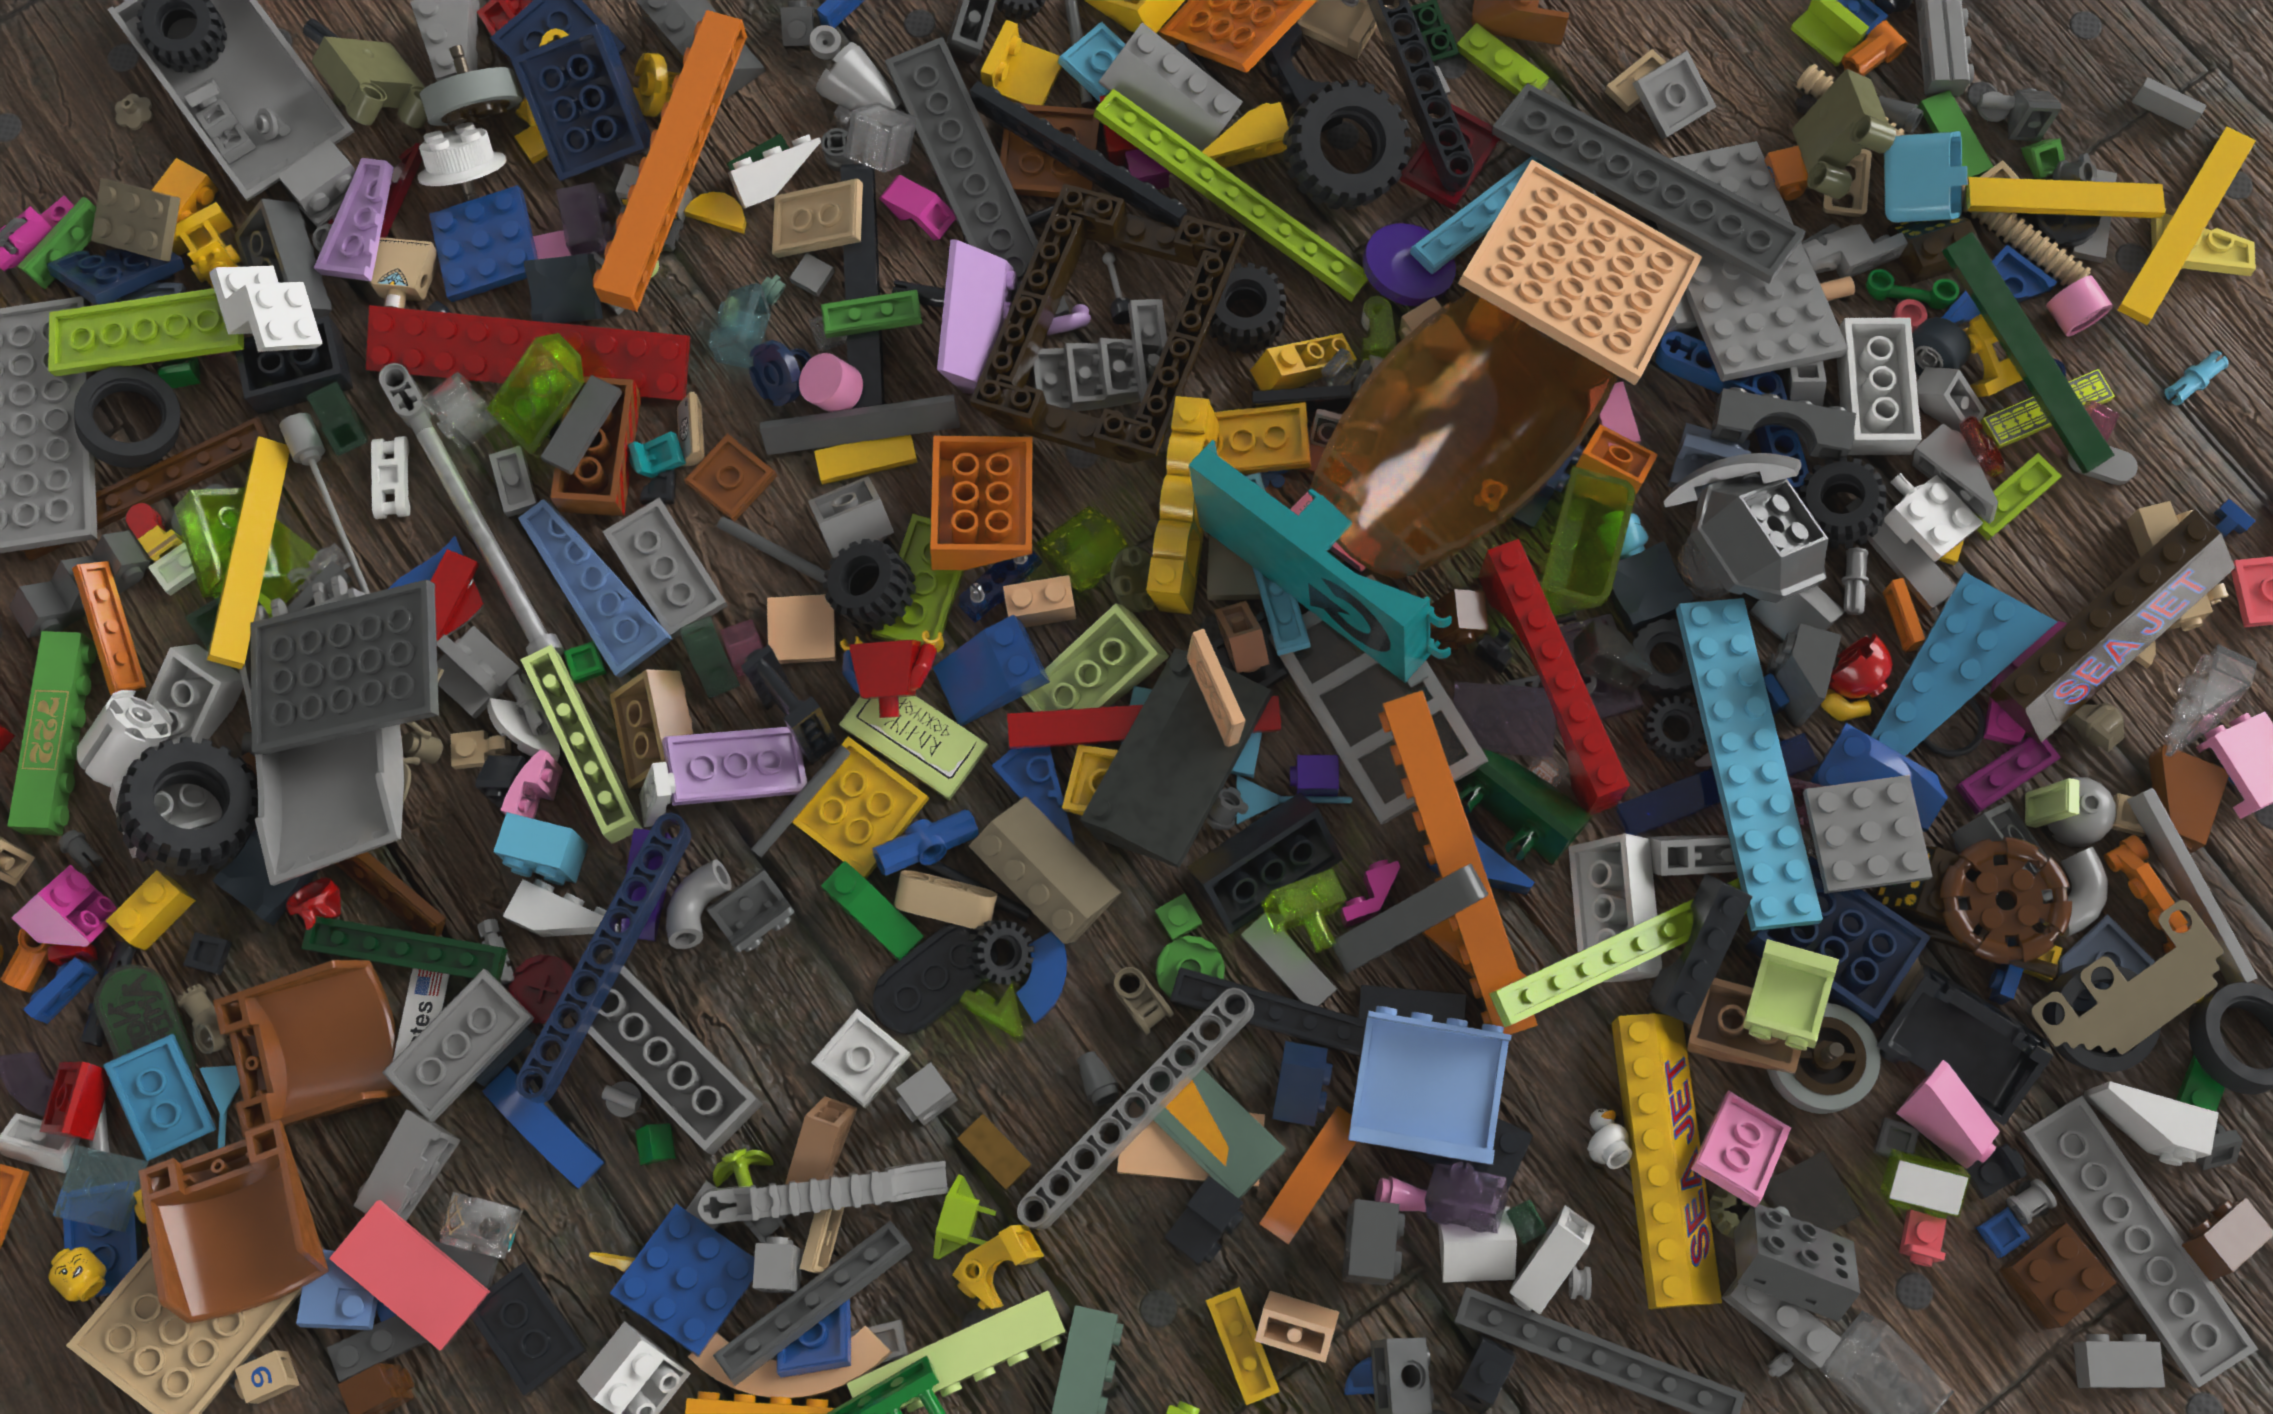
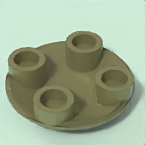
M1129 546L1120 550L1113 560L1110 572L1111 586L1120 605L1134 613L1149 611L1155 606L1146 591L1151 556L1144 549L1137 546Z

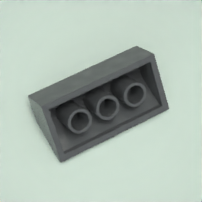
M707 0L636 1L644 22L683 67L684 53L693 44L695 39L694 30L697 22L702 21L706 10L716 12V10ZM745 44L721 102L766 71L765 67Z
M261 199L235 233L244 267L274 266L279 283L303 282L314 318L327 316L332 311L331 300L327 296L322 275L314 269L316 259L313 245L309 241L305 229V221L301 216L297 202Z

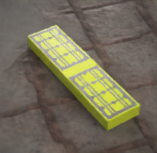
M2099 369L2069 381L2086 411L2105 404L2115 397ZM2034 397L1984 417L1980 422L1995 450L2052 426Z

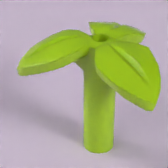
M746 1148L735 1150L734 1153L730 1152L721 1158L722 1161L714 1169L713 1181L716 1187H718L734 1172L739 1187L751 1186L753 1182L748 1170L749 1165L771 1166L773 1165V1160L769 1154L760 1150L746 1151Z

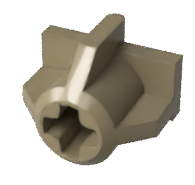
M2111 704L2083 705L2068 718V723L2077 729L2080 736L2088 744L2095 747L2099 746L2107 753L2124 739L2123 715Z

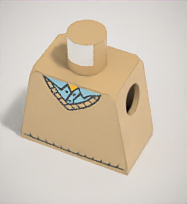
M380 238L372 281L370 282L378 296L386 298L384 307L404 308L406 300L423 301L439 264L437 250L433 243L428 241Z

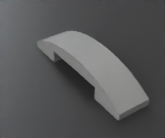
M1769 453L1742 454L1720 459L1704 465L1684 477L1669 491L1663 502L1666 508L1698 500L1703 491L1702 485L1759 471L1763 484L1794 477L1799 473L1801 462L1793 457Z

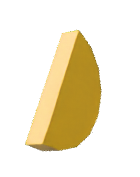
M709 192L701 194L690 201L684 210L687 217L742 234L745 233L746 219L743 209L735 198L726 193Z

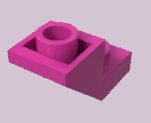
M897 175L879 197L900 221L912 218L934 241L940 240L956 219L953 211L936 193L902 175Z
M1386 859L1368 866L1369 870L1365 871L1363 880L1370 899L1366 900L1365 896H1360L1345 903L1346 907L1342 908L1340 914L1344 928L1368 921L1379 914L1400 870L1398 861L1389 863Z

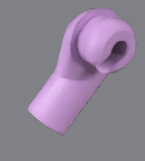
M1078 304L1072 308V314L1054 317L1047 335L1068 332L1087 326L1091 320L1089 308L1086 305Z

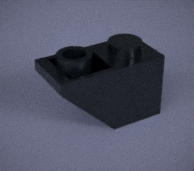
M488 756L476 779L475 787L494 803L496 807L501 808L514 779L528 761L523 756Z

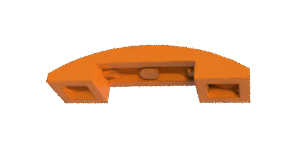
M1337 1106L1259 1223L1260 1226L1288 1245L1357 1143L1348 1140L1352 1115Z

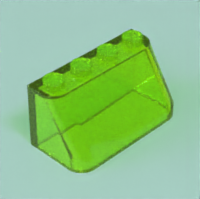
M1575 466L1572 467L1561 496L1539 579V584L1553 615L1598 607L1607 601L1612 590L1635 501V490L1628 481Z

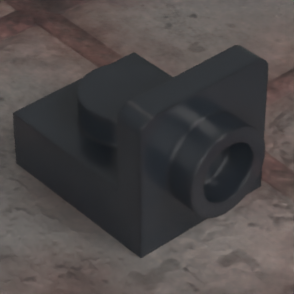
M2007 1143L1996 1147L1995 1151L1983 1164L1977 1160L1968 1169L1961 1167V1170L1968 1177V1181L1980 1199L1987 1198L2008 1184L2027 1175L2023 1168L2025 1166L2023 1158L2017 1150L2010 1148Z

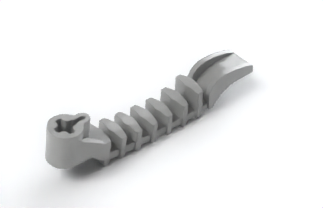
M942 1160L885 1168L883 1172L872 1169L867 1170L866 1174L861 1175L854 1172L849 1173L846 1177L833 1175L829 1176V1179L817 1180L816 1178H810L807 1182L799 1183L793 1180L783 1185L769 1183V1186L756 1188L755 1185L712 1188L701 1195L698 1202V1213L705 1222L719 1224L734 1221H756L764 1217L779 1218L780 1215L788 1214L796 1216L799 1213L811 1211L819 1213L820 1210L827 1209L841 1210L842 1207L850 1206L857 1208L864 1204L879 1205L886 1201L898 1202L911 1198L946 1194L949 1192L945 1169L946 1162ZM710 1197H717L719 1203H736L721 1207L718 1215H712L710 1209L704 1208V1205L710 1203Z

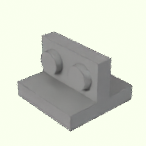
M475 626L470 628L455 642L445 634L437 641V646L444 653L437 661V668L444 670L438 686L474 719L487 708L490 698L496 699L508 687L507 682L512 676L520 675L523 672L520 667Z

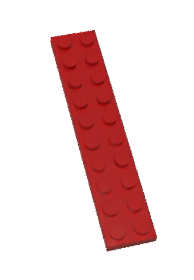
M369 305L366 370L381 371L388 364L398 363L403 365L411 375L567 389L569 376L590 377L593 375L599 378L634 380L640 391V397L683 400L686 397L690 336Z

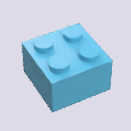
M506 812L493 852L503 860L502 864L511 867V872L531 877L532 873L543 875L544 880L547 882L564 885L565 881L577 882L588 844L572 828Z

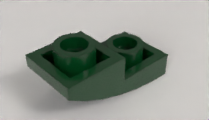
M1430 0L1410 7L1433 62L1459 54L1449 23L1445 24L1437 0Z

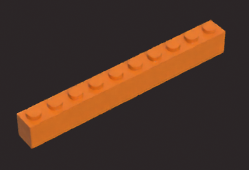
M706 10L702 21H698L695 26V39L691 48L688 47L684 53V66L680 75L677 74L673 80L671 98L662 107L661 123L658 130L654 129L651 134L650 150L647 157H643L640 161L637 182L629 188L627 195L628 204L624 213L621 212L617 218L616 233L613 241L607 243L602 268L597 269L594 274L593 287L601 302L635 312L638 311L746 41L747 34L742 19Z
M1421 690L1383 703V712L1378 713L1384 733L1391 731L1395 745L1389 746L1395 766L1401 764L1403 766L1406 778L1400 779L1406 798L1413 797L1418 811L1412 812L1416 828L1418 832L1425 831L1429 844L1424 845L1423 848L1429 865L1436 864L1440 875L1439 878L1434 879L1435 882L1464 866L1472 864L1489 894L1487 897L1449 917L1448 921L1452 932L1459 930L1463 944L1457 947L1463 965H1471L1474 978L1469 979V983L1475 999L1482 997L1486 1011L1480 1013L1483 1024L1504 1027L1489 993L1522 979L1424 692ZM1535 1015L1504 1027L1503 1033L1513 1034L1538 1026Z

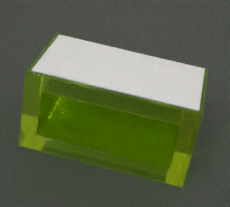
M1891 1149L1881 1191L1889 1200V1203L1898 1208L1909 1210L1911 1206L1924 1208L1925 1213L1937 1218L1946 1219L1947 1215L1960 1217L1971 1176L1963 1166Z

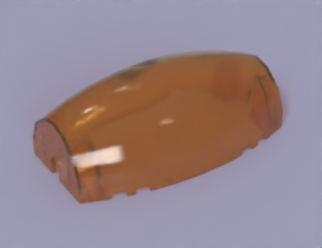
M1468 290L1463 297L1452 304L1450 302L1425 319L1399 342L1369 375L1353 397L1346 411L1342 414L1331 438H1329L1316 468L1310 489H1313L1321 496L1323 495L1352 522V525L1336 541L1350 557L1369 570L1396 580L1414 575L1453 557L1485 538L1517 514L1533 499L1566 463L1593 426L1619 376Z

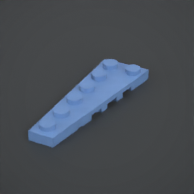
M541 500L518 518L615 676L623 677L673 640L668 632L549 501Z

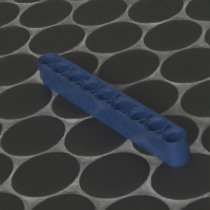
M665 813L658 817L517 1075L515 1081L516 1089L524 1098L535 1103H545L553 1097L690 843L691 831L679 815ZM680 826V832L676 837L672 839L665 838V833L669 827ZM656 856H662L663 864L660 868L650 870L648 868L650 860ZM639 887H646L645 897L640 901H632L634 890ZM622 918H629V927L623 932H615L616 923ZM606 949H612L613 955L611 960L606 964H599V954ZM592 980L595 981L596 987L593 993L589 996H582L581 988L584 983ZM577 1012V1023L575 1026L566 1029L564 1027L565 1017L570 1013ZM559 1044L561 1047L560 1055L555 1060L548 1061L546 1056L547 1050L552 1045ZM541 1076L543 1078L542 1088L538 1092L531 1094L529 1091L530 1082L535 1077Z

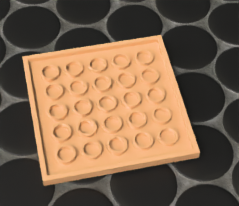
M1531 160L1458 284L1611 371L1620 378L1636 385L1702 256L1536 161Z

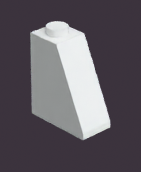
M1564 1205L1514 1280L1509 1292L1514 1296V1301L1525 1310L1531 1311L1533 1309L1538 1314H1541L1588 1248L1595 1226Z

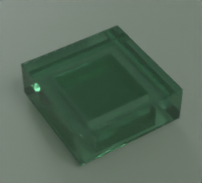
M1530 1199L1506 1211L1523 1244L1547 1232V1228Z

